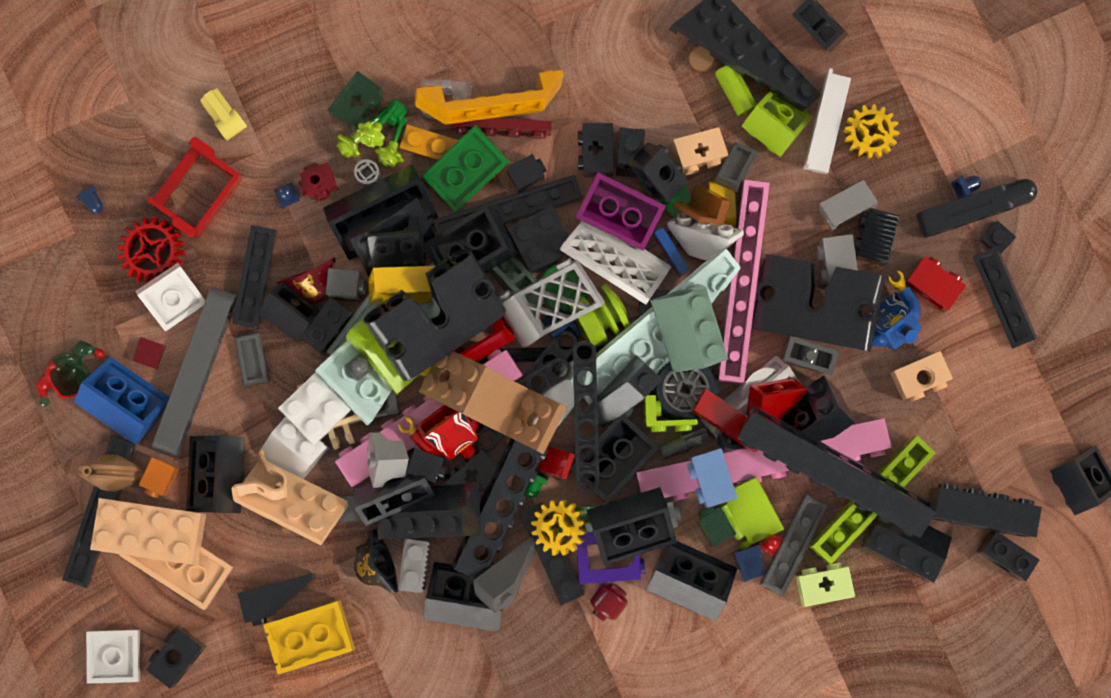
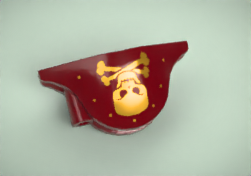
M334 257L309 271L279 280L277 283L284 282L308 302H315L327 295L328 268H333L336 259Z

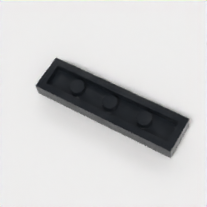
M251 225L232 322L234 325L259 329L261 315L258 311L265 298L277 230Z
M998 246L973 256L1012 349L1038 339Z
M542 502L519 512L529 536L535 539V542L539 539V536L532 535L531 532L537 530V527L533 526L531 522L538 520L534 514L536 511H543L541 508ZM535 543L537 554L560 605L583 596L584 594L567 556L562 555L561 551L557 555H552L551 548L544 552V544Z

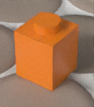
M152 457L139 485L145 488L144 493L152 497L158 498L159 495L167 496L180 468Z

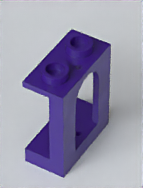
M593 532L580 535L584 542L576 544L578 548L579 584L641 580V574H645L644 558L639 559V555L634 556L633 563L625 568L589 570L587 545L597 543Z

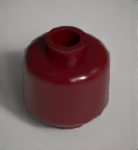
M613 582L601 584L590 599V604L594 608L592 613L602 621H605L606 618L616 620L628 604V600L625 597L627 595L626 591Z

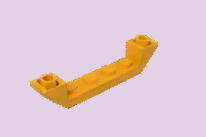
M547 70L539 73L536 91L526 90L513 94L502 93L490 97L478 96L474 99L466 100L454 99L450 102H445L441 85H427L422 88H416L415 106L444 124L543 112L561 88L564 71Z

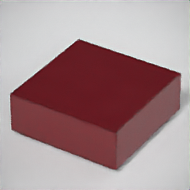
M140 337L132 361L158 369L166 346Z

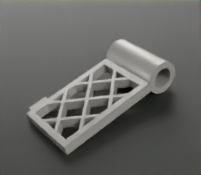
M569 258L557 264L558 270L518 291L510 293L509 290H506L498 295L506 308L503 319L522 347L534 343L543 335L593 311L605 303L578 260L572 262ZM574 269L579 276V283L566 281L567 272ZM546 283L559 284L558 295L545 291ZM564 286L577 290L575 300L562 296ZM581 291L590 294L595 302L591 304L580 302ZM529 292L539 295L538 305L529 303L524 295ZM543 297L556 300L555 311L542 307ZM560 303L574 306L572 314L567 315L559 312ZM540 313L553 316L552 324L545 327L539 319Z

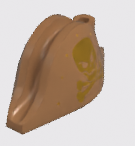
M106 454L78 467V475L97 488L108 492H115L141 481L145 473L144 469L117 454Z

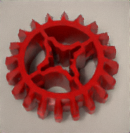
M144 217L142 218V225L137 221H133L135 229L131 230L126 227L125 231L129 234L128 237L120 236V240L125 242L124 245L117 246L118 250L124 251V253L118 255L120 261H125L122 263L121 268L124 270L129 269L127 273L129 277L136 275L137 282H141L145 278V283L147 284L153 280V277L156 278L175 264L179 263L180 266L184 264L178 257L186 256L185 251L179 250V248L186 246V243L178 241L182 234L175 232L176 227L173 224L167 227L168 221L162 219L159 223L157 217H152L151 223H149L148 219ZM161 232L167 237L163 240L159 238L152 241L146 233ZM139 239L141 247L133 257L134 245ZM148 243L157 248V250H154L156 251L154 254L156 258L147 253L150 252L148 250ZM170 245V255L168 260L164 263L162 256L164 251L167 250L168 246ZM152 261L157 269L143 270L137 264Z

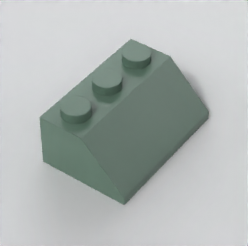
M697 283L650 300L674 373L706 368L728 360L705 286Z

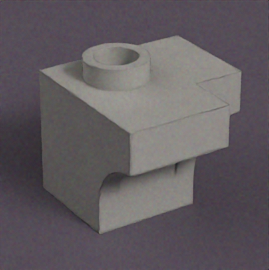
M370 433L367 448V465L372 487H383L385 482L392 478L405 477L409 458L404 441H391L384 438L381 433Z

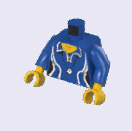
M897 271L901 278L898 282H893L889 276L891 286L894 289H899L900 293L894 292L880 304L881 315L876 323L872 347L886 346L891 349H897L904 342L911 344L918 338V331L921 329V325L918 322L921 317L920 302L910 287L906 288L905 278L900 271ZM873 310L870 311V312H869L867 315H865L863 318H864V319L869 318V317L872 315Z

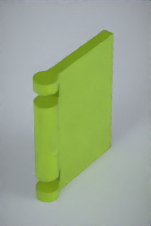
M757 476L734 486L737 499L723 503L718 507L735 539L739 540L746 536L747 540L739 543L741 550L765 539L769 535L784 530Z

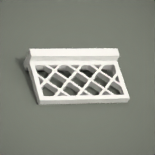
M583 221L580 222L560 248L561 251L578 260L581 264L644 304L648 303L672 267L647 250L641 251ZM572 246L579 247L580 251L573 248ZM588 248H593L595 252H589ZM594 260H600L601 264L595 262ZM609 261L615 262L616 266L610 265ZM615 273L621 274L623 278L617 276ZM630 275H636L637 279H632ZM637 287H642L645 293L639 290Z

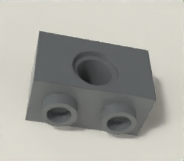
M787 336L780 359L832 375L839 351L793 336Z

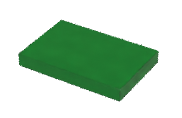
M475 125L421 177L454 212H457L510 161L486 134Z

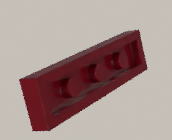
M491 118L451 124L452 131H457L456 134L465 135L475 125L488 137L496 136V133H505L510 138H520L521 134L531 135V138L546 139V136H551L552 121Z

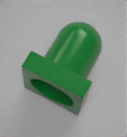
M537 472L534 482L532 484L529 483L525 490L526 496L528 498L537 497L543 484L546 485L549 477Z

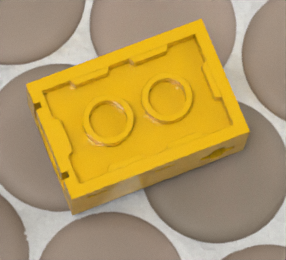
M341 600L263 625L265 633L269 634L267 640L274 663L278 664L276 665L278 675L355 650Z

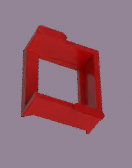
M193 137L188 143L191 148L155 197L151 198L149 196L147 201L173 219V226L189 237L197 236L200 238L243 177L215 157L213 148L199 138ZM201 155L232 178L198 225L193 227L165 207L164 204Z

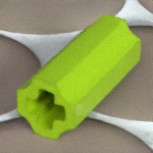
M727 65L716 71L715 76L737 116L740 117L751 112L757 104L740 73Z

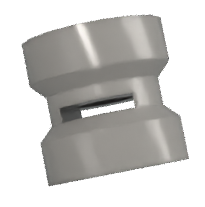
M364 159L356 164L354 175L362 187H367L381 179L380 170L374 161Z

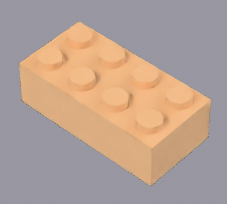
M99 498L90 550L198 565L206 514Z

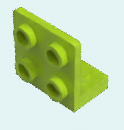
M647 395L642 400L644 428H649L650 433L667 431L666 427H675V432L691 431L692 426L698 425V419L657 421V417L661 416V402L656 401V395Z

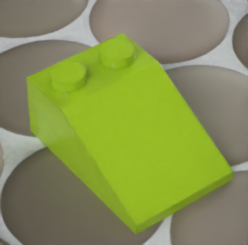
M363 319L348 331L346 339L362 354L396 395L415 379L413 378L408 381L401 379L365 325ZM397 341L392 342L389 348L393 347Z

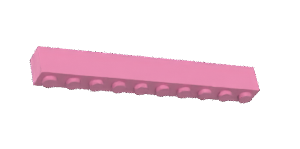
M885 418L852 425L836 437L821 441L855 461L861 460L860 455L870 453L871 458L886 455L885 449L891 448ZM746 448L723 453L733 486H736L739 481H747L757 476L759 482H762V476L771 475L772 479L786 477V471L789 470L786 468V464L779 460L776 462L769 460L763 455L764 452L760 450L753 453ZM691 461L635 473L639 492L642 493L661 487L664 498L672 496L673 501L688 498L687 493L694 492L695 489L699 488L697 480H691L687 468Z

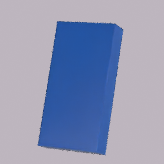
M660 228L655 231L654 238L679 278L687 274L689 268L665 229Z

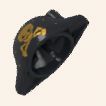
M372 529L369 531L366 543L356 547L357 555L354 561V570L357 578L366 585L380 586L390 593L399 592L396 570L390 552L383 539H378V530Z

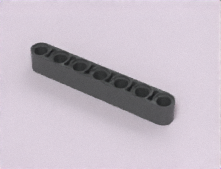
M216 287L210 289L154 438L153 451L173 458H178L234 311L237 302L236 294Z

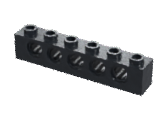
M512 438L510 439L479 504L481 535L464 536L451 563L454 570L476 579L494 565L492 560L495 553H500L505 542L503 539L506 530L512 528L516 519L513 515L517 507L523 505L527 495L525 490L529 483L532 484L538 472L536 467L539 461H543L546 457L549 447L542 454ZM523 452H528V462L519 464V455ZM517 475V485L514 487H508V478L510 476ZM507 499L506 508L496 510L497 501ZM489 522H496V530L493 533H485V526ZM479 545H484L486 547L485 553L479 557L474 556V549Z

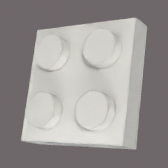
M179 263L136 290L138 297L165 331L204 306L206 301Z
M316 372L278 408L313 445H316L352 410Z
M140 630L86 632L87 683L140 681Z

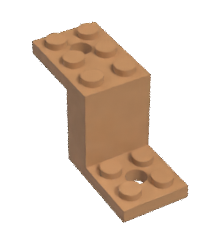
M451 352L431 366L419 390L420 393L544 454L567 408L456 352ZM538 417V421H537V423L534 425V421H535V419Z

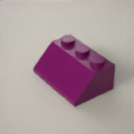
M597 173L575 218L644 251L666 206Z

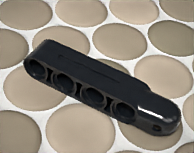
M1020 179L917 213L916 218L923 237L928 238L1027 205L1036 198L1038 190L1032 180Z

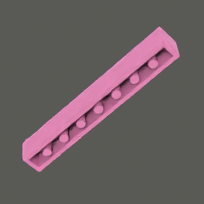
M744 180L741 186L736 229L743 230L744 235L734 243L732 256L741 268L728 287L722 340L728 360L718 364L717 380L722 383L742 385L745 380L770 184L766 182Z
M500 349L494 351L487 356L489 361L483 364L513 381L523 377V374L507 350L503 352ZM426 396L423 398L424 404L416 407L415 404L402 412L404 417L398 421L392 418L381 425L383 430L379 433L391 441H404L406 452H408L417 445L410 439L411 435L409 433H403L399 430L398 424L401 423L404 428H410V422L405 419L406 416H410L414 420V428L418 430L416 425L444 404ZM370 433L359 440L361 445L355 449L349 446L338 454L340 458L335 461L351 487L370 477L367 465V448Z

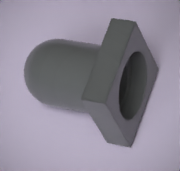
M361 353L344 366L357 382L373 370V367Z

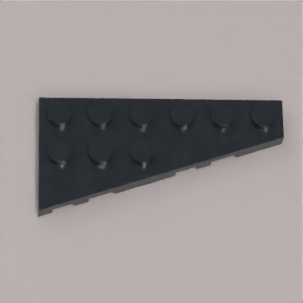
M703 0L669 28L673 33L677 34L679 32L689 38L688 42L694 46L699 44L710 52V56L741 75L746 73L756 80L755 83L762 88L767 86L775 91L778 98L801 112L821 96L816 88L731 0Z

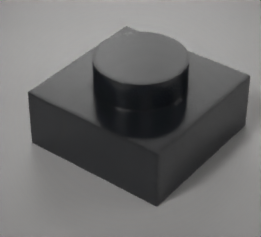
M997 220L980 238V241L989 249L998 246L1002 254L1016 236Z

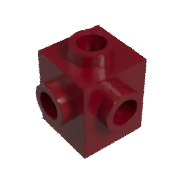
M328 162L319 166L318 163L308 165L304 168L303 172L299 173L302 179L298 181L303 196L308 195L310 200L315 199L317 202L330 197V193L339 190Z

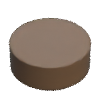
M702 46L694 48L689 56V64L696 72L708 71L714 62V57L710 56V52Z

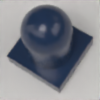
M976 175L965 179L961 176L951 182L958 199L971 195V192L979 189L982 184L981 179Z
M292 182L274 190L282 209L300 201Z
M92 186L76 196L78 201H83L93 214H99L103 210V203L96 194L98 191L96 186Z

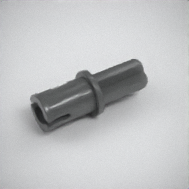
M702 427L683 436L681 433L679 434L680 437L659 446L666 460L685 450L689 452L688 449L709 441L710 436L707 429Z

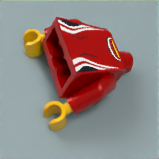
M446 405L441 406L417 424L418 430L414 428L415 423L410 416L405 417L411 424L410 428H404L401 423L398 424L399 430L403 433H409L411 435L410 439L424 452L435 456L444 455L448 459H453L458 454L467 459L475 452L472 444L478 439L475 430L478 428L479 422Z

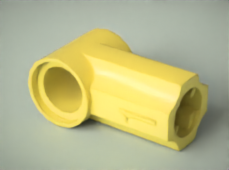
M217 88L210 90L200 100L206 111L214 119V124L227 141L247 128L239 114L230 107Z

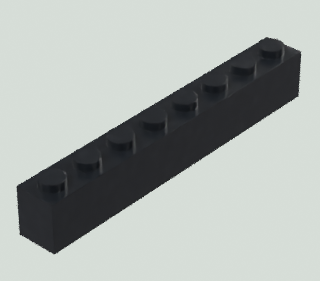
M755 405L739 430L738 439L747 448H757L764 452L763 455L774 462L779 460L786 464V468L796 474L801 472L808 476V479L817 486L824 485L832 489L831 492L842 499L846 497L854 501V505L863 511L870 510L876 513V516L881 521L888 524L892 522L900 526L899 529L909 536L916 535L921 538L936 514V505L933 502Z

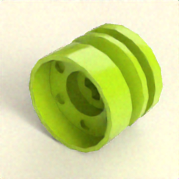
M607 283L600 286L605 303L575 319L585 339L593 343L595 349L608 342L605 330L610 329L613 335L617 337L620 332L616 324L619 323L623 330L630 326L628 314L623 303ZM584 296L580 297V302L590 304ZM568 304L570 311L572 313L574 306Z

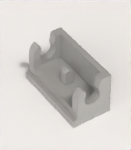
M862 180L820 203L819 213L829 228L834 230L839 224L868 208H875L878 205V201L866 182Z

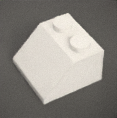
M285 417L273 430L261 449L264 450V455L268 462L304 479L330 448L321 440L316 445H313Z

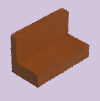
M695 185L690 203L674 201L673 207L699 222L723 225L730 201L705 186Z

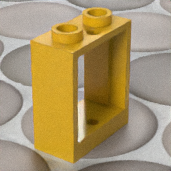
M435 266L373 268L368 279L369 305H380L384 300L389 299L400 290H403L418 304L431 303L433 297L425 273Z

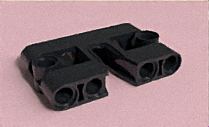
M468 248L459 250L425 273L432 297L440 309L439 314L435 318H429L417 302L403 290H400L368 312L363 319L379 347L404 381L415 378L498 321L506 313V308L496 293L493 283L487 278L473 253ZM482 282L481 286L475 289L476 285ZM397 341L393 347L389 348L392 342Z
M765 254L760 284L756 287L755 296L757 299L751 328L871 352L876 323L881 315L880 304L886 276L836 267L825 290L823 304L819 309H815L812 305L815 292V264L808 261ZM768 287H772L774 295L771 299L766 300L764 292ZM870 305L873 313L869 318L864 319L862 309Z

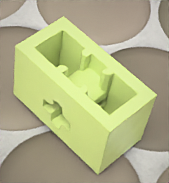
M841 562L826 565L827 570L817 572L816 567L801 570L802 575L796 576L801 605L807 607L855 597L849 567H842ZM823 577L825 580H830L831 585L826 587V591L824 588L819 587V583L823 582Z

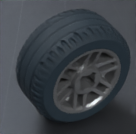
M669 361L657 373L662 380L651 391L652 395H656V401L661 402V414L668 420L698 419L699 421L702 418L691 412L705 389L718 396L719 384L710 366L674 373ZM682 386L689 387L688 394L681 393Z

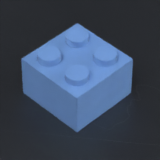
M722 449L690 458L691 464H688L687 468L691 480H697L699 488L695 489L699 504L704 503L705 508H709L737 499Z

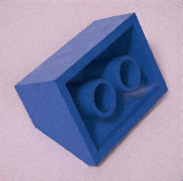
M110 356L81 383L74 403L137 445L151 431L163 414L170 397Z

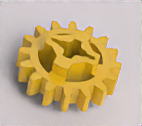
M873 104L870 110H868L866 105H863L861 113L854 110L852 113L854 118L849 117L846 123L850 126L844 129V132L849 134L845 142H852L850 151L854 149L859 150L858 157L866 153L868 160L872 158L873 154L879 159L882 156V151L886 154L891 151L888 145H896L897 141L893 137L899 135V131L894 130L898 122H891L890 119L893 117V113L884 114L885 107L878 111L876 110V104ZM869 116L874 117L872 120L868 121L862 119L864 117ZM882 122L885 124L887 131L884 130ZM870 128L875 129L873 136L868 135ZM856 133L859 134L861 142L858 140ZM873 143L882 144L878 147H869Z
M555 499L550 501V506L547 503L541 505L543 511L538 510L534 513L538 520L532 521L531 524L536 526L537 530L531 533L532 535L539 536L535 543H543L544 552L551 548L552 555H557L559 551H561L562 555H566L569 553V549L573 552L578 549L576 544L584 542L580 535H584L588 531L582 528V525L587 523V520L580 519L579 516L583 511L576 512L574 510L575 503L567 506L566 500L563 499L558 505ZM556 511L553 519H546L549 513ZM559 523V527L563 528V531L559 532L560 530L555 524ZM565 536H573L568 543L563 544Z

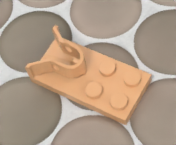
M260 449L258 452L259 461L243 483L235 484L232 487L234 502L322 545L347 509L348 501L268 462L265 458L264 450Z

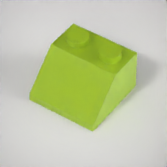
M771 90L756 105L742 124V127L747 130L749 135L766 145L769 151L781 157L813 116L805 110L801 112L778 98L776 92Z

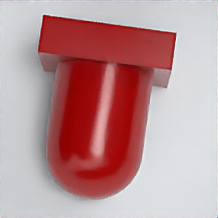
M777 534L769 535L759 541L758 545L761 550L775 556L783 537Z

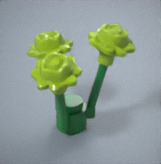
M392 99L371 121L359 123L357 133H354L351 137L339 134L337 137L339 142L336 145L338 151L343 157L349 158L353 156L357 158L360 155L357 146L360 141L368 147L382 146L385 136L380 132L383 128L382 125L385 122L392 126L398 124L393 139L389 141L388 146L384 148L379 147L374 152L379 157V163H382L383 166L393 168L396 164L403 163L404 159L397 151L399 145L397 142L402 128L407 122V119L404 117L408 111L407 107L399 100Z

